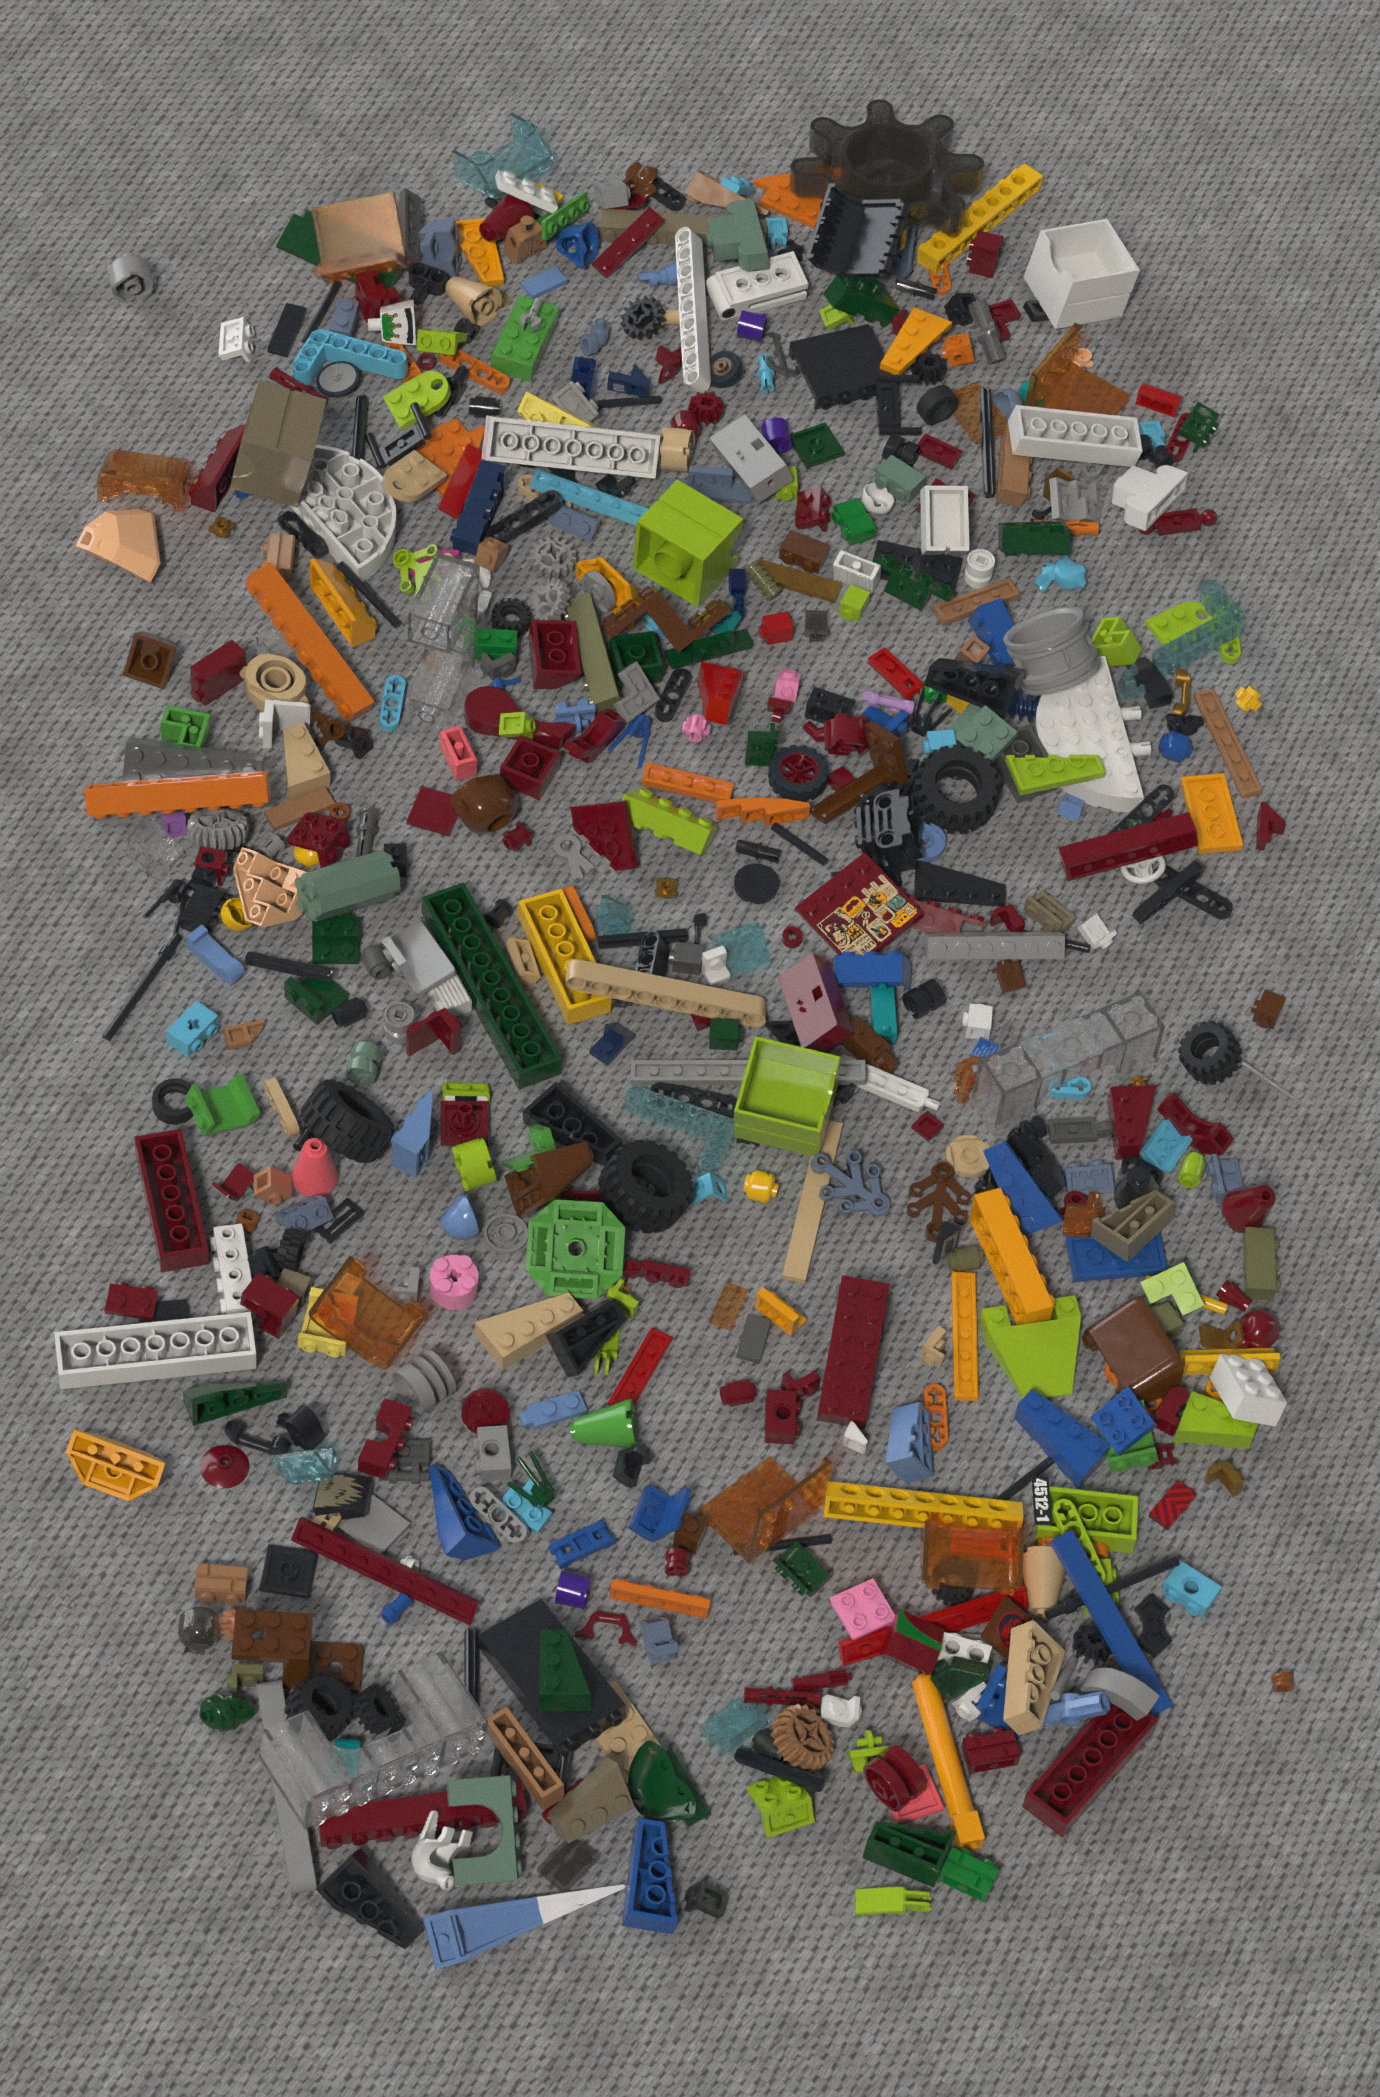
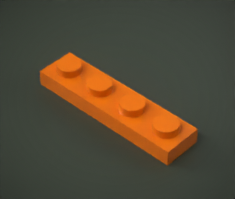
M648 762L641 781L643 786L714 803L731 799L734 789V783Z
M612 1579L609 1595L611 1599L706 1619L708 1618L711 1600L705 1599L700 1595L690 1596L681 1594L676 1590L666 1591L657 1589L648 1584H633L625 1579Z

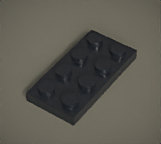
M881 540L877 541L873 559L882 553L889 554L896 561L912 566L915 571L921 574L930 575L933 580L947 584L955 591L963 558L945 554L922 555V550L919 548ZM881 568L880 579L888 581L891 573Z

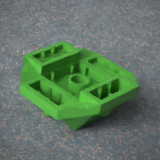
M554 1199L529 1220L526 1271L548 1296L556 1297L569 1292L573 1298L598 1299L622 1276L625 1226L603 1202ZM575 1241L582 1245V1251L577 1255L571 1254L568 1250L569 1245Z

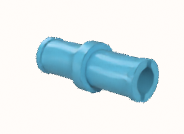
M764 353L765 358L767 356L771 357V355ZM761 354L758 357V377L761 380V391L768 393L767 387L769 386L771 393L774 391L773 378L775 372L766 365Z

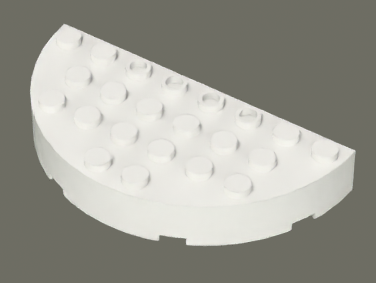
M316 445L297 507L290 505L289 507L310 530L324 541L328 552L338 563L343 561L362 582H365L383 566L392 551L396 535V505L393 497L383 488L382 475L363 459L358 460L350 456V453L347 451Z

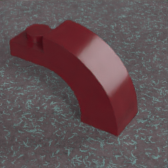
M610 709L598 711L588 729L578 737L566 739L563 748L568 750L572 757L581 759L588 764L594 761L614 741L626 720Z
M1175 1092L1169 1093L1157 1109L1165 1120H1170L1181 1136H1191L1193 1140L1189 1146L1201 1153L1208 1155L1217 1154V1156L1223 1155L1234 1140L1221 1122L1210 1123L1195 1116Z

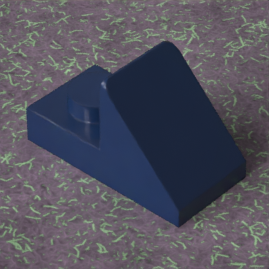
M634 364L631 375L610 371L607 390L645 397L650 394V382L637 365Z
M618 1022L606 1024L604 1026V1035L590 1049L589 1054L608 1066L632 1041L636 1034Z

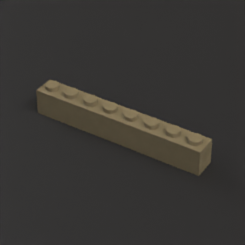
M601 208L599 240L615 241L644 211ZM656 212L665 222L645 243L649 245L667 244L675 246V235L682 227H688L702 239L703 247H707L708 219L720 216ZM759 219L766 244L767 220Z

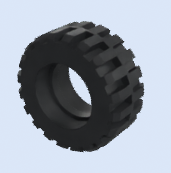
M946 745L940 747L939 752L934 750L929 753L928 758H924L921 762L913 784V803L917 806L916 811L919 816L924 815V821L928 825L933 823L935 826L947 830V834H953L954 831H959V834H966L968 829L973 832L979 829L980 825H985L989 817L993 815L1000 795L1001 781L998 779V770L996 768L992 769L993 762L989 758L984 759V753L980 751L976 753L969 746H966L965 749L960 748V745H953L952 748H948ZM949 776L961 777L973 785L977 797L965 803L949 801L939 793L936 783Z
M334 1079L321 1081L301 1109L303 1122L307 1124V1128L318 1139H321L328 1147L333 1148L335 1152L358 1163L368 1164L375 1161L394 1134V1124L381 1107H378L373 1100H370L365 1094L358 1092L352 1086H347L345 1083L337 1082Z
M634 1140V1142L623 1144L603 1167L598 1180V1185L600 1186L598 1189L600 1197H603L602 1202L624 1226L631 1227L630 1230L636 1232L642 1230V1233L650 1234L653 1231L654 1233L663 1232L665 1229L672 1227L689 1206L693 1198L692 1192L694 1191L693 1181H690L692 1179L689 1170H686V1164L683 1159L680 1160L677 1157V1153L666 1149L667 1146L655 1144V1141L647 1140L644 1142V1140ZM632 1176L643 1178L652 1184L657 1190L659 1197L651 1196L642 1191Z

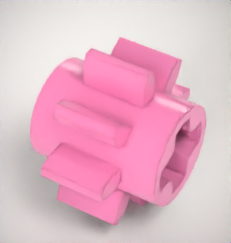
M695 714L687 717L683 723L682 731L686 732L685 737L689 741L700 742L701 740H706L711 726L706 725L707 720L704 719V716Z

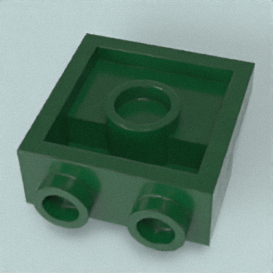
M344 913L340 917H330L317 922L312 920V964H359L358 917H354L350 913Z

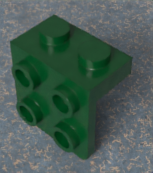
M290 977L284 982V998L316 1025L327 1018L331 1011L335 1009V1006L347 1001L349 997L348 993L333 980L325 982L305 978L298 983Z

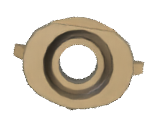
M261 654L254 657L240 671V676L244 679L245 692L250 702L261 712H264L265 700L308 703V698L305 696L307 687L306 676L288 658L273 654Z

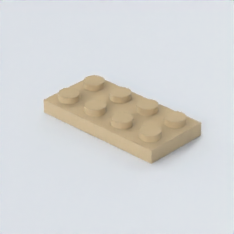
M614 1680L609 1684L626 1705V1719L620 1725L602 1732L595 1741L607 1757L618 1763L626 1786H628L630 1764L638 1748L646 1741H653L658 1745L660 1743L618 1682ZM649 1747L650 1755L658 1754L657 1752L652 1751V1749Z

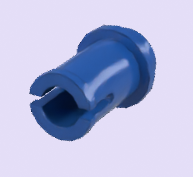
M404 1593L399 1594L388 1607H383L382 1619L390 1625L393 1622L397 1623L399 1616L412 1605L411 1599Z

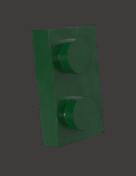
M798 1541L780 1558L775 1557L773 1559L777 1564L774 1569L784 1579L789 1577L794 1582L791 1586L801 1596L806 1594L812 1597L832 1577Z

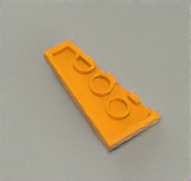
M485 218L456 221L462 241L458 245L480 283L489 286L504 285L496 242L486 241L479 232V226Z
M914 307L882 359L880 369L894 375H901L915 362L920 354L923 355L928 350V347L933 342L936 343L945 331L947 332L952 328V322Z

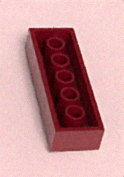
M182 1129L134 1136L135 1155L161 1273L208 1265V1246Z
M842 1275L816 1421L848 1426L853 1421L858 1428L865 1429L889 1283Z
M1110 1703V1711L1106 1715L1093 1717L1025 1795L1022 1807L1063 1838L1153 1735L1158 1719L1148 1713L1136 1721L1123 1709Z

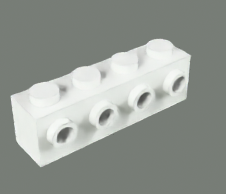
M242 1224L213 1227V1237H209L211 1252L216 1251L217 1256L213 1258L214 1272H219L220 1278H216L218 1293H223V1299H220L221 1314L251 1312V1318L256 1317L255 1313L240 1305L242 1292L252 1281L247 1260L248 1255Z

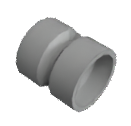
M394 1002L385 1009L384 1034L393 1043H405L406 1031L414 1023L415 1013L409 1004Z

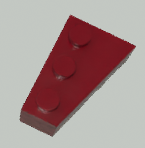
M1156 1085L1110 1087L1107 1107L1109 1120L1113 1126L1111 1134L1115 1160H1123L1127 1156L1139 1158Z

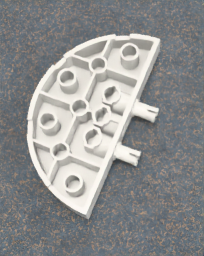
M1101 656L1100 667L1087 679L1067 689L1041 695L1033 730L1049 755H1057V757L1098 755L1106 772L1104 778L1060 788L1094 807L1099 806L1116 812H1130L1144 799L1133 757L1151 755V745L1149 741L1130 743L1128 741L1123 721L1141 720L1140 706L1120 708L1106 657Z

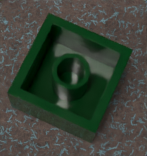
M654 631L610 638L609 653L619 688L625 687V685L618 676V673L634 662H638L650 683L662 682L663 663Z

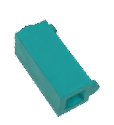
M881 983L878 987H871L869 1010L871 1028L890 1045H895L897 1023L894 987H887V984Z

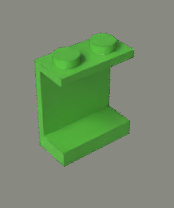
M242 1074L234 1075L227 1086L200 1091L197 1084H193L185 1096L186 1104L195 1117L196 1126L201 1130L204 1137L253 1125L261 1114Z
M1151 1431L1122 1455L1116 1454L1110 1445L1107 1456L1111 1472L1123 1473L1130 1468L1139 1466L1148 1467L1155 1462H1159ZM1102 1434L1103 1440H1105L1107 1443H1109V1442L1106 1440V1438L1104 1437V1435Z

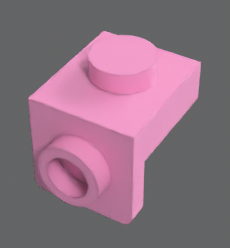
M792 669L779 670L774 698L795 703L801 673H797Z

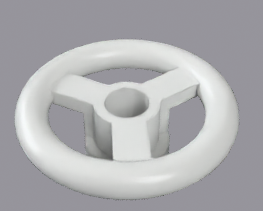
M1160 856L1123 866L1120 869L1122 875L1127 880L1137 884H1146L1157 880L1164 873L1166 863L1164 857ZM1158 861L1159 867L1153 873L1152 864ZM1127 867L1134 868L1135 876L1129 873Z

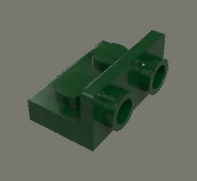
M1197 402L1178 432L1179 435L1196 444L1193 449L1195 453H1197L1200 447L1205 448L1210 439L1208 434L1213 435L1219 426V423L1216 421L1220 414L1200 402Z
M770 723L769 732L748 731L745 765L769 767L770 760L773 759V755L777 752V746L774 745L779 743V731H775V723Z

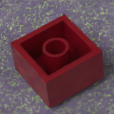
M520 735L500 766L499 775L507 782L511 789L540 800L559 770L560 752Z

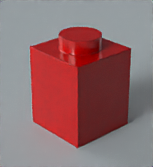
M786 611L762 616L761 626L758 627L760 638H764L767 645L792 641L794 627Z

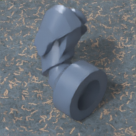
M597 318L595 324L590 326L591 334L581 337L580 346L585 356L596 355L598 350L606 345L610 326L606 325L605 319Z

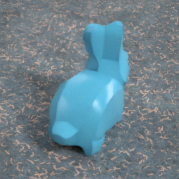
M1064 555L1054 564L1045 562L1041 568V575L1034 582L1039 586L1041 592L1047 590L1051 581L1056 582L1062 589L1074 590L1085 588L1087 584L1084 577L1086 568L1080 564H1075L1072 560L1068 559L1067 555Z

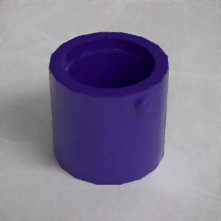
M742 310L737 328V337L757 341L758 343L762 342L767 315L765 313L758 314Z
M779 417L766 420L761 426L762 436L777 454L789 451L792 447V440L788 421Z
M561 1571L555 1603L585 1609L591 1577Z

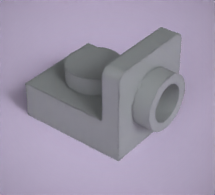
M410 1267L409 1276L404 1278V1287H393L394 1302L404 1306L412 1303L417 1304L420 1267Z

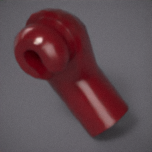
M808 721L803 726V730L814 741L824 742V727L817 728L811 721Z

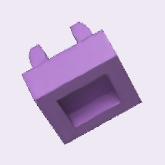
M178 811L172 814L161 815L164 839L187 836L184 812Z

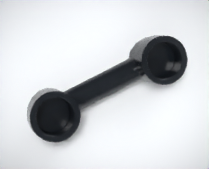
M228 1421L224 1428L226 1436L234 1444L262 1451L270 1456L285 1455L289 1452L292 1445L287 1438L282 1436H274L271 1444L244 1436V1426L235 1421Z

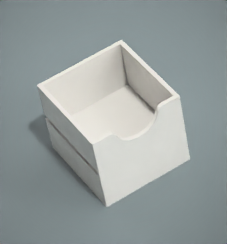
M1108 219L1041 230L1023 278L1054 328L1058 329L1122 316L1140 269Z

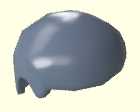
M1014 389L999 390L995 396L997 411L1006 413L1002 418L1009 420L1015 405L1023 406V399Z

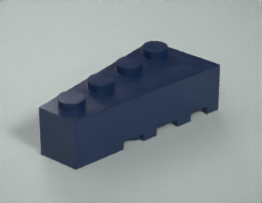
M481 459L462 513L460 512L458 516L457 527L452 529L450 541L453 542V550H459L460 552L476 556L478 546L484 541L486 531L490 527L505 493L506 466Z

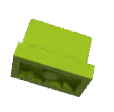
M778 1777L757 1781L752 1785L746 1786L747 1793L761 1813L763 1831L767 1838L815 1823L812 1799L803 1786Z

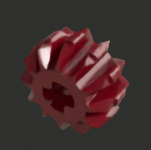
M705 390L703 394L697 392L695 396H691L688 411L694 412L697 415L699 424L704 422L707 427L709 422L715 425L717 420L721 421L724 403H722L720 396L716 397L715 392L708 394Z

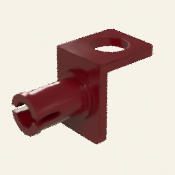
M658 346L655 360L663 366L658 380L660 385L677 375L680 362L682 361L681 347L670 352L664 346Z

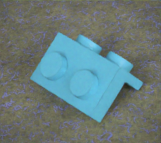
M1169 1119L1162 1120L1139 1153L1146 1162L1158 1167L1162 1172H1170L1177 1166L1178 1160L1188 1150V1146L1193 1139L1191 1136H1181Z

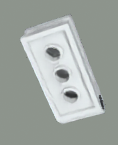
M794 251L768 258V269L745 271L737 266L715 272V275L705 281V287L719 318L726 320L739 317L742 310L755 313L807 299L805 289H808V281Z

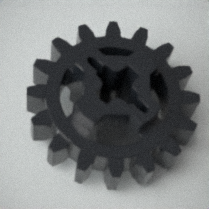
M644 295L642 300L636 297V302L629 301L630 307H624L623 310L626 313L620 315L623 320L620 322V325L623 327L624 332L629 334L632 339L637 337L639 340H642L643 336L649 339L651 333L657 334L656 329L663 327L660 322L665 321L663 315L666 312L662 308L661 303L658 300L656 301L653 296L649 299Z

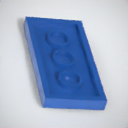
M1160 1233L1129 1262L1091 1238V1235L1066 1236L1065 1239L1073 1282L1145 1277L1146 1275L1154 1276L1168 1269Z

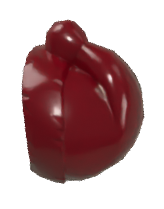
M1255 1309L1242 1316L1238 1321L1242 1325L1244 1342L1237 1346V1348L1271 1347L1280 1335L1278 1319L1273 1313L1264 1309Z

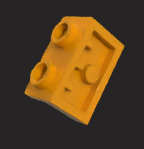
M763 1287L757 1293L755 1308L789 1336H792L806 1323V1318L774 1292H769Z

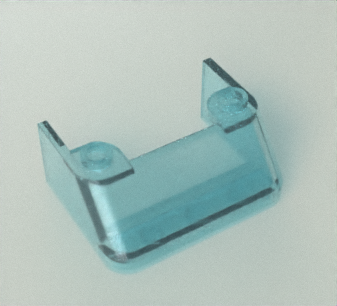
M514 113L509 115L514 141L492 155L484 151H475L467 157L456 150L451 151L456 178L490 198L498 199L508 194L497 187L495 175L498 170L502 172L505 170L510 171L516 175V178L523 181V179L531 180L554 164L553 154L536 126Z

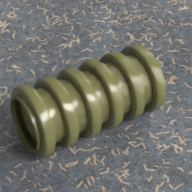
M756 560L745 569L744 573L746 575L749 574L748 578L750 580L753 579L754 585H758L757 589L762 590L761 594L763 596L766 595L765 599L767 601L772 600L781 593L782 588L777 586V581H773L774 578L769 576V572L764 570L765 567L760 565L761 562Z

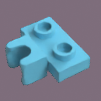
M529 1479L522 1490L532 1496L530 1490L535 1484ZM509 1488L502 1498V1501L527 1524L529 1529L537 1534L541 1532L552 1517L550 1510L545 1507L541 1508L539 1505L533 1507L527 1499L512 1488ZM498 1508L500 1511L506 1514L503 1508Z

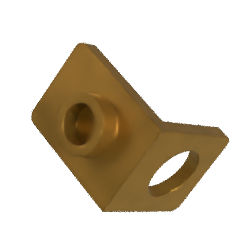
M1240 1321L1234 1322L1223 1331L1205 1325L1199 1326L1202 1347L1211 1350L1234 1349L1244 1342ZM1236 1330V1339L1234 1342H1231V1333Z

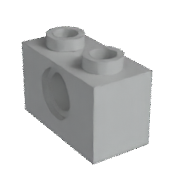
M507 1425L477 1427V1437H472L473 1452L478 1451L479 1457L475 1459V1473H480L481 1481L511 1479ZM493 1452V1453H495L496 1455L490 1456V1455H487V1453Z

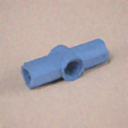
M1103 1691L1086 1695L1076 1693L1062 1694L1060 1700L1049 1703L1042 1727L1060 1723L1074 1726L1081 1724L1082 1719L1106 1715L1110 1711V1702L1107 1694Z

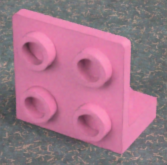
M873 1578L830 1598L831 1605L852 1640L890 1626L895 1617L894 1612Z

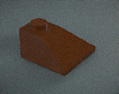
M144 631L134 633L123 676L165 689L177 646L162 637Z

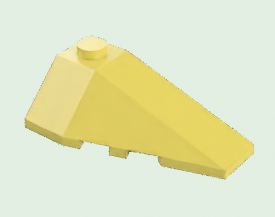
M526 391L517 410L525 420L601 428Z

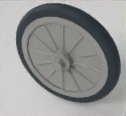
M333 362L320 370L316 378V385L318 390L326 396L341 397L349 394L358 386L360 372L350 362Z

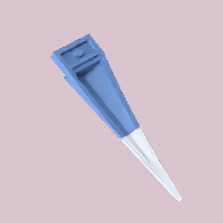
M620 1884L450 1909L422 1917L435 1969L464 1962L523 1933L620 1891L626 1886Z

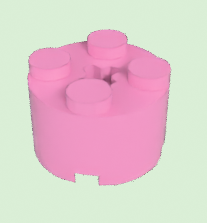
M448 1255L434 1261L430 1272L429 1290L432 1299L443 1306V1308L449 1310L463 1309L470 1305L477 1296L479 1274L471 1258L466 1255Z

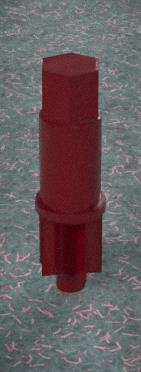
M846 1669L791 1678L792 1689L808 1691L848 1685V1680H852V1673H847Z

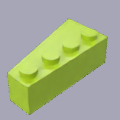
M640 788L623 795L621 801L627 800L630 821H633V827L647 830L652 829L654 836L663 839L673 838V844L699 855L708 851L717 831V827L713 826L710 820L703 817L697 818L692 815L690 810L682 807L679 809L673 806V803L668 799H658L652 796L653 793L645 788Z

